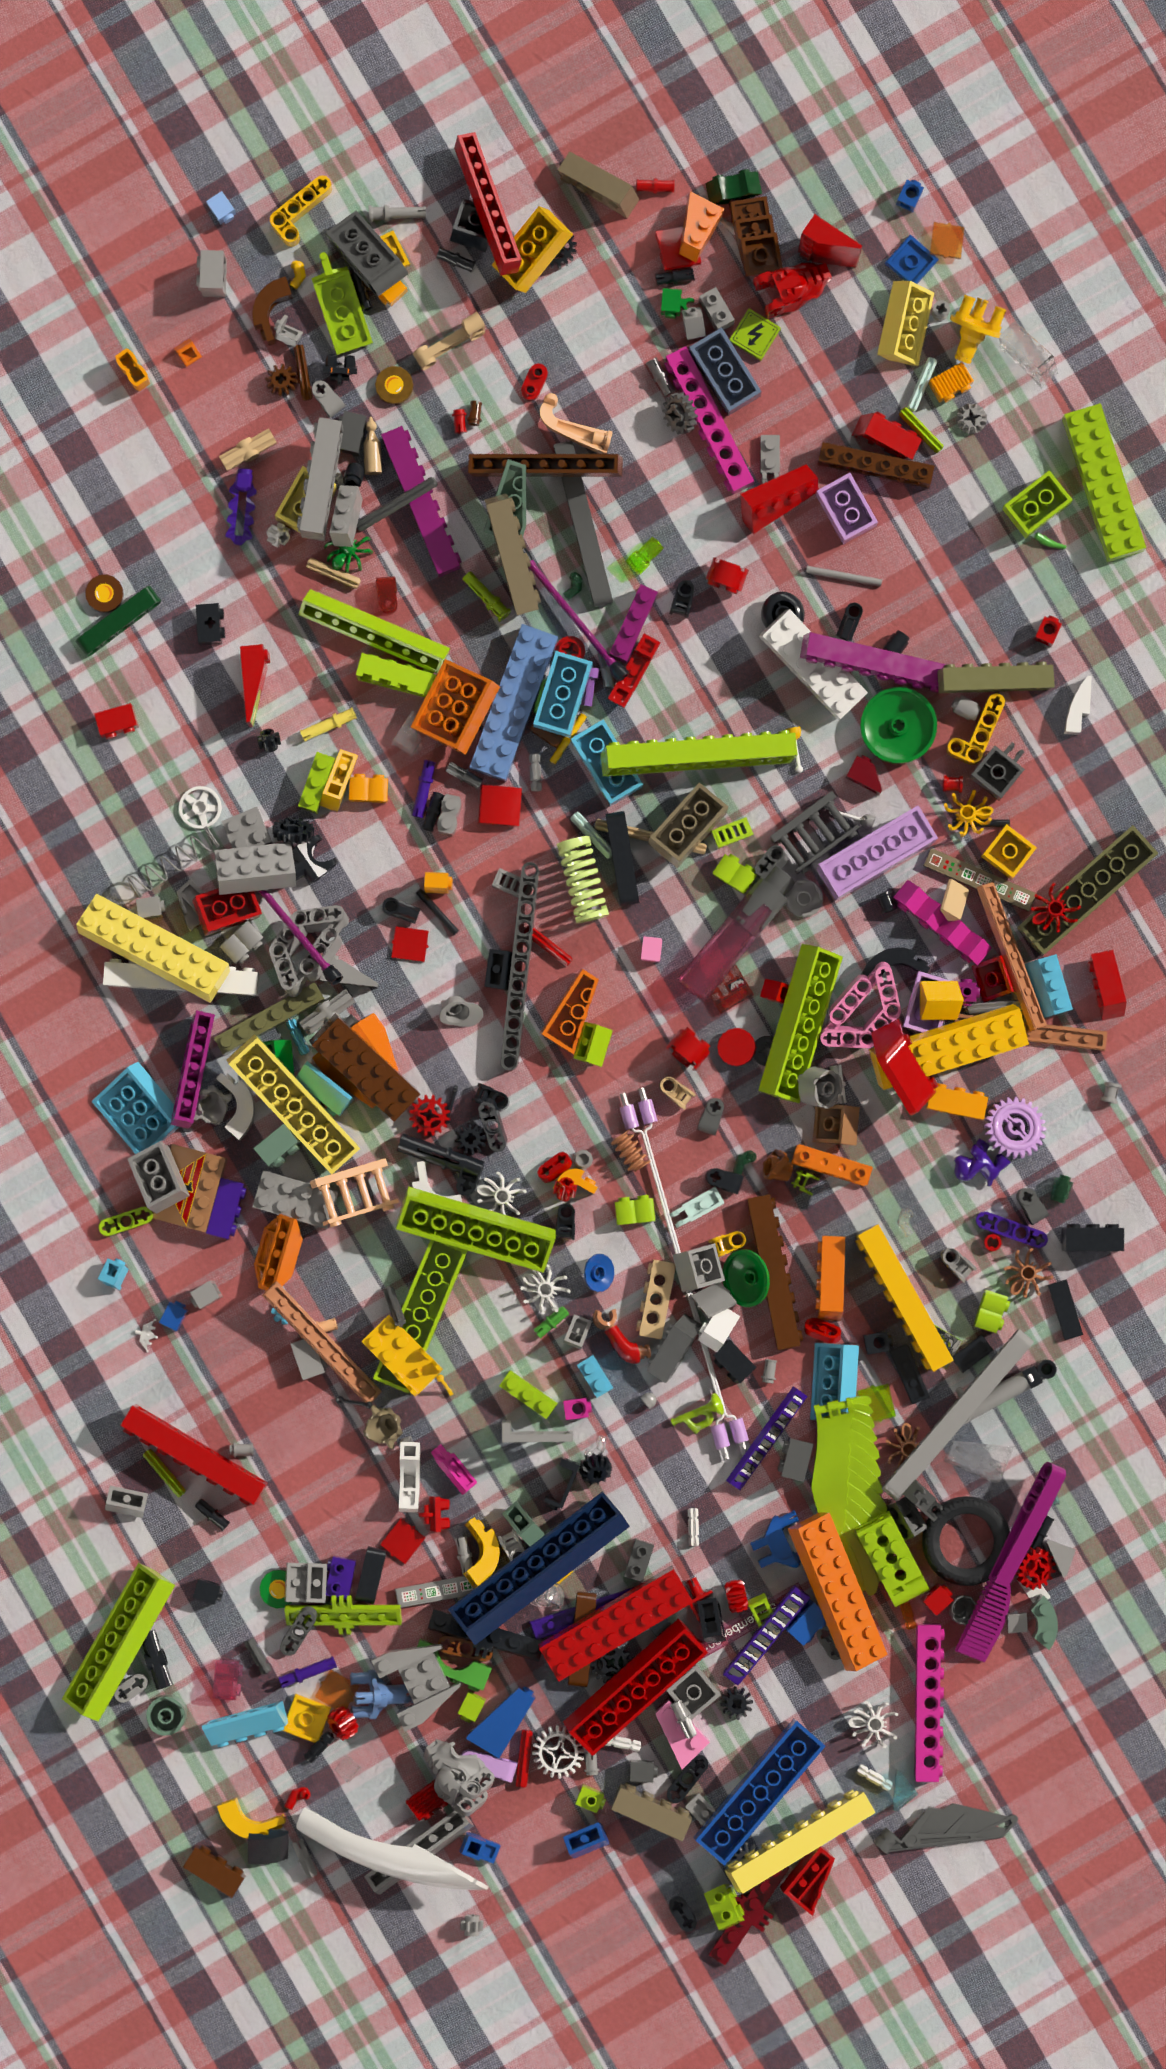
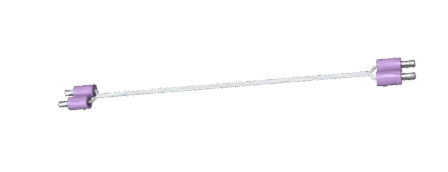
M642 1087V1091L641 1088L638 1089L641 1102H638L643 1123L644 1125L650 1124L643 1132L642 1130L634 1129L639 1127L634 1105H629L626 1093H621L620 1098L623 1107L619 1109L625 1130L632 1129L633 1132L641 1133L648 1159L651 1161V1170L675 1254L681 1253L647 1136V1130L652 1128V1123L658 1121L652 1099H647L644 1087ZM692 1290L686 1291L694 1320L701 1324L696 1304L691 1298V1295H693ZM701 1343L714 1391L719 1396L724 1408V1414L716 1420V1425L710 1428L716 1449H721L723 1460L727 1461L730 1459L727 1450L730 1442L724 1423L718 1424L724 1418V1415L727 1418L734 1419L729 1421L734 1442L735 1444L739 1443L742 1455L747 1451L745 1441L749 1439L743 1418L737 1419L734 1415L726 1413L708 1346Z

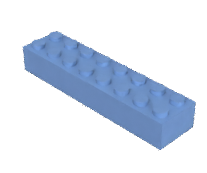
M524 624L521 625L500 682V688L495 696L471 761L470 770L503 782L507 781L539 694L541 683L545 678L558 642V636Z

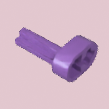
M598 668L591 669L581 705L592 707L595 679H599L600 669Z

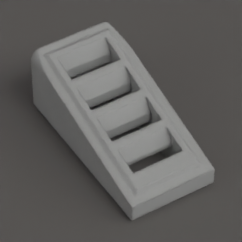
M499 868L492 887L518 898L520 885L517 892L513 890L517 881L520 882L521 877ZM503 875H505L506 878L504 880L503 885H500L499 883L501 881V878ZM512 878L513 882L510 888L508 889L506 888V886L509 882V879ZM528 885L524 894L529 896L533 886Z

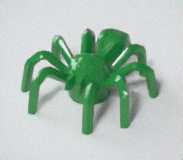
M366 536L357 544H355L357 541L355 539L352 547L337 546L340 549L332 551L327 556L326 561L329 562L333 555L341 552V554L333 558V569L340 570L347 557L345 572L349 573L350 561L353 556L357 561L358 570L361 571V561L355 553L373 554L371 549H357L365 541H370L371 538ZM327 542L324 546V549H326L329 545H333V542Z

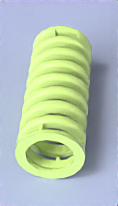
M590 836L577 837L557 843L559 856L565 857L561 860V865L567 867L563 873L565 876L570 877L566 880V885L572 887L568 891L569 895L574 897L571 900V905L577 906L573 910L574 915L578 916L575 917L576 923L589 922L609 916L606 905L601 906V909L587 910L605 903V898L584 900L603 893L602 888L582 890L601 882L600 878L580 880L598 873L597 868L577 870L594 864L596 862L595 858L573 861L592 854L593 849L570 851L575 848H581L580 846L586 845V847L591 846Z

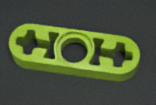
M140 1207L104 1219L99 1224V1231L104 1236H112L148 1224L153 1220V1211L147 1207ZM142 1210L149 1212L150 1215L147 1216L146 1221L144 1218L137 1219L139 1223L135 1224V1218L132 1213L135 1212V1216H139L142 1214ZM124 1216H129L132 1220L131 1225L128 1227H124L121 1224V1219ZM117 1218L120 1230H117V1227L111 1228L110 1233L107 1230H103L106 1222L114 1224V1219Z

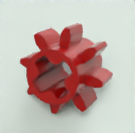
M563 1177L560 1181H555L553 1194H557L556 1196L559 1200L569 1201L571 1198H575L577 1185H574V1181L571 1178Z

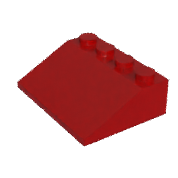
M814 214L802 231L798 252L800 257L806 261L811 260L815 263L856 268L862 245Z

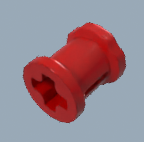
M943 776V792L958 791L962 793L963 776L959 778Z

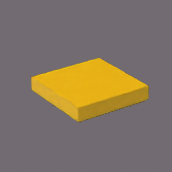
M295 1693L287 1714L288 1724L284 1726L282 1731L316 1743L321 1737L332 1707Z

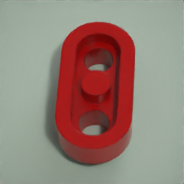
M537 363L531 366L521 387V394L528 401H534L539 397L547 380L548 371L543 364ZM540 370L542 374L540 376L535 375V371ZM529 387L534 388L532 393L527 391Z
M818 1318L806 1320L804 1331L808 1336L829 1344L840 1341L841 1329L838 1326Z

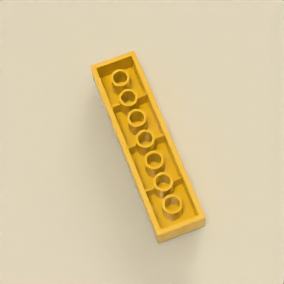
M1014 1004L909 1036L912 1041V1045H910L911 1051L926 1076L1029 1045L1021 1010ZM875 1048L869 1049L878 1085L883 1090L892 1088L893 1086L877 1060Z
M879 1224L856 1235V1245L860 1251L864 1250L867 1256L864 1259L869 1268H874L876 1272L874 1277L879 1285L883 1284L885 1288L883 1293L888 1302H893L895 1307L892 1309L896 1317L903 1320L902 1328L906 1335H911L914 1341L911 1344L916 1352L921 1353L923 1358L920 1360L925 1369H930V1371L934 1372L954 1361Z

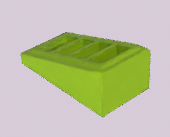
M747 817L711 830L718 849L754 835ZM743 823L747 832L746 834H743L739 824ZM734 826H736L738 833L740 835L738 837H736L735 832L733 830ZM727 829L730 830V833L732 835V839L730 840L726 833ZM719 832L723 833L726 841L722 842Z
M765 1593L748 1600V1606L760 1627L763 1624L761 1620L767 1618L773 1612V1609ZM765 1609L768 1610L760 1615L757 1614Z

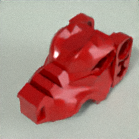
M800 263L792 267H783L762 273L753 279V285L756 291L770 286L771 288L777 287L781 297L774 299L772 303L765 306V314L770 319L783 314V312L797 311L811 299H817L823 293L825 286L832 279L826 263L819 265Z

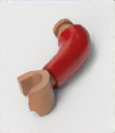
M612 1309L609 1312V1322L602 1319V1312L599 1310L594 1311V1325L601 1330H606L605 1333L620 1358L625 1362L638 1364L645 1356L647 1358L651 1357L649 1344H645L643 1347L628 1341L618 1326L614 1325L617 1320L616 1309Z

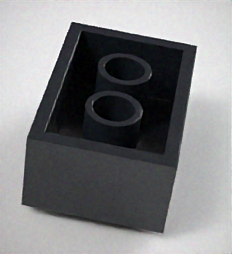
M1067 1224V1228H1062V1251H1124V1228H1119V1224H1105V1228H1100V1224H1086V1228H1080V1224Z

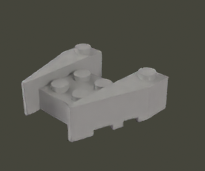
M442 1644L389 1650L371 1660L379 1678L398 1670L414 1704L397 1712L405 1732L422 1724L461 1686L460 1682L450 1686L434 1653L442 1649Z

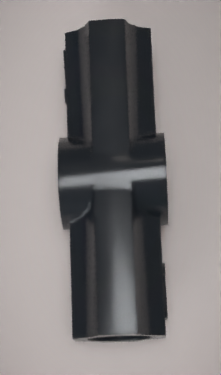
M155 1629L150 1630L142 1644L145 1653L144 1659L148 1670L151 1671L156 1689L160 1690L173 1685L167 1667V1657L164 1649L160 1646L157 1632Z

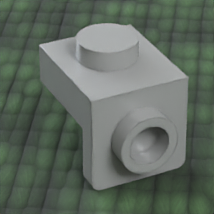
M284 315L281 320H277L274 326L276 331L274 338L284 342L286 345L296 347L302 338L303 332L286 325L288 316Z

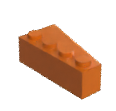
M580 969L539 1034L569 1053L574 1054L599 979L584 969Z
M822 1236L821 1242L817 1244V1253H821L820 1260H817V1272H820V1278L816 1280V1291H819V1298H816L815 1309H818V1319L841 1321L844 1305L845 1237Z

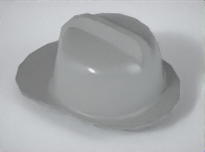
M452 996L441 1001L442 1010L440 1011L439 1018L444 1024L470 1027L479 1023L483 1018V1010L479 1005L466 1002L460 996Z

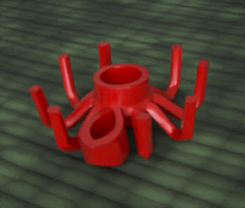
M1053 883L1048 892L1051 901L1037 894L1034 895L1035 899L1041 900L1047 905L1031 908V911L1046 909V911L1036 913L1033 916L1032 922L1040 925L1051 916L1043 926V930H1046L1055 917L1056 932L1059 933V916L1066 922H1077L1078 919H1068L1063 912L1079 910L1081 905L1073 908H1064L1066 904L1063 905L1064 900L1060 902V899L1069 889V886H1066L1058 894L1056 900H1054L1052 891L1056 884Z

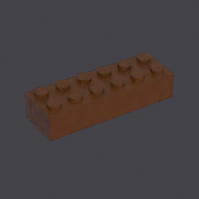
M336 1013L309 1040L311 1046L394 1122L421 1095L415 1086Z

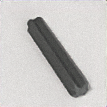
M387 1286L383 1293L395 1326L403 1327L406 1320L395 1289Z

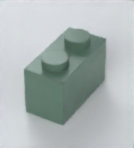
M517 1501L502 1513L513 1529L529 1546H532L545 1535Z

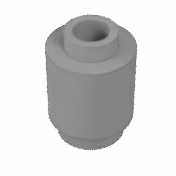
M963 695L960 698L956 697L951 705L954 708V713L973 721L981 709L978 703Z

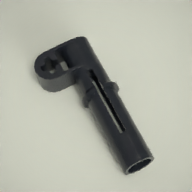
M404 1133L397 1148V1152L441 1166L442 1170L449 1169L460 1173L456 1183V1189L459 1194L468 1196L475 1192L485 1161L453 1151L452 1147L447 1149ZM419 1148L444 1156L446 1158L456 1160L459 1162V1164L419 1150ZM463 1174L476 1178V1181H469L471 1188L464 1190L465 1186L462 1185V1183L467 1181V1178L462 1177Z

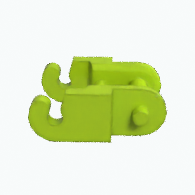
M801 1170L800 1172L796 1171L798 1174L795 1182H791L794 1185L793 1187L796 1188L798 1186L800 1191L813 1196V1193L805 1190V1185L810 1177L820 1181V1178L806 1173V1175L802 1174L803 1171ZM801 1176H804L806 1178L803 1182V1185L801 1186L798 1183L801 1179Z

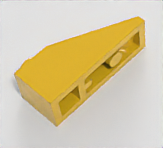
M340 749L322 793L320 806L338 812L358 755Z

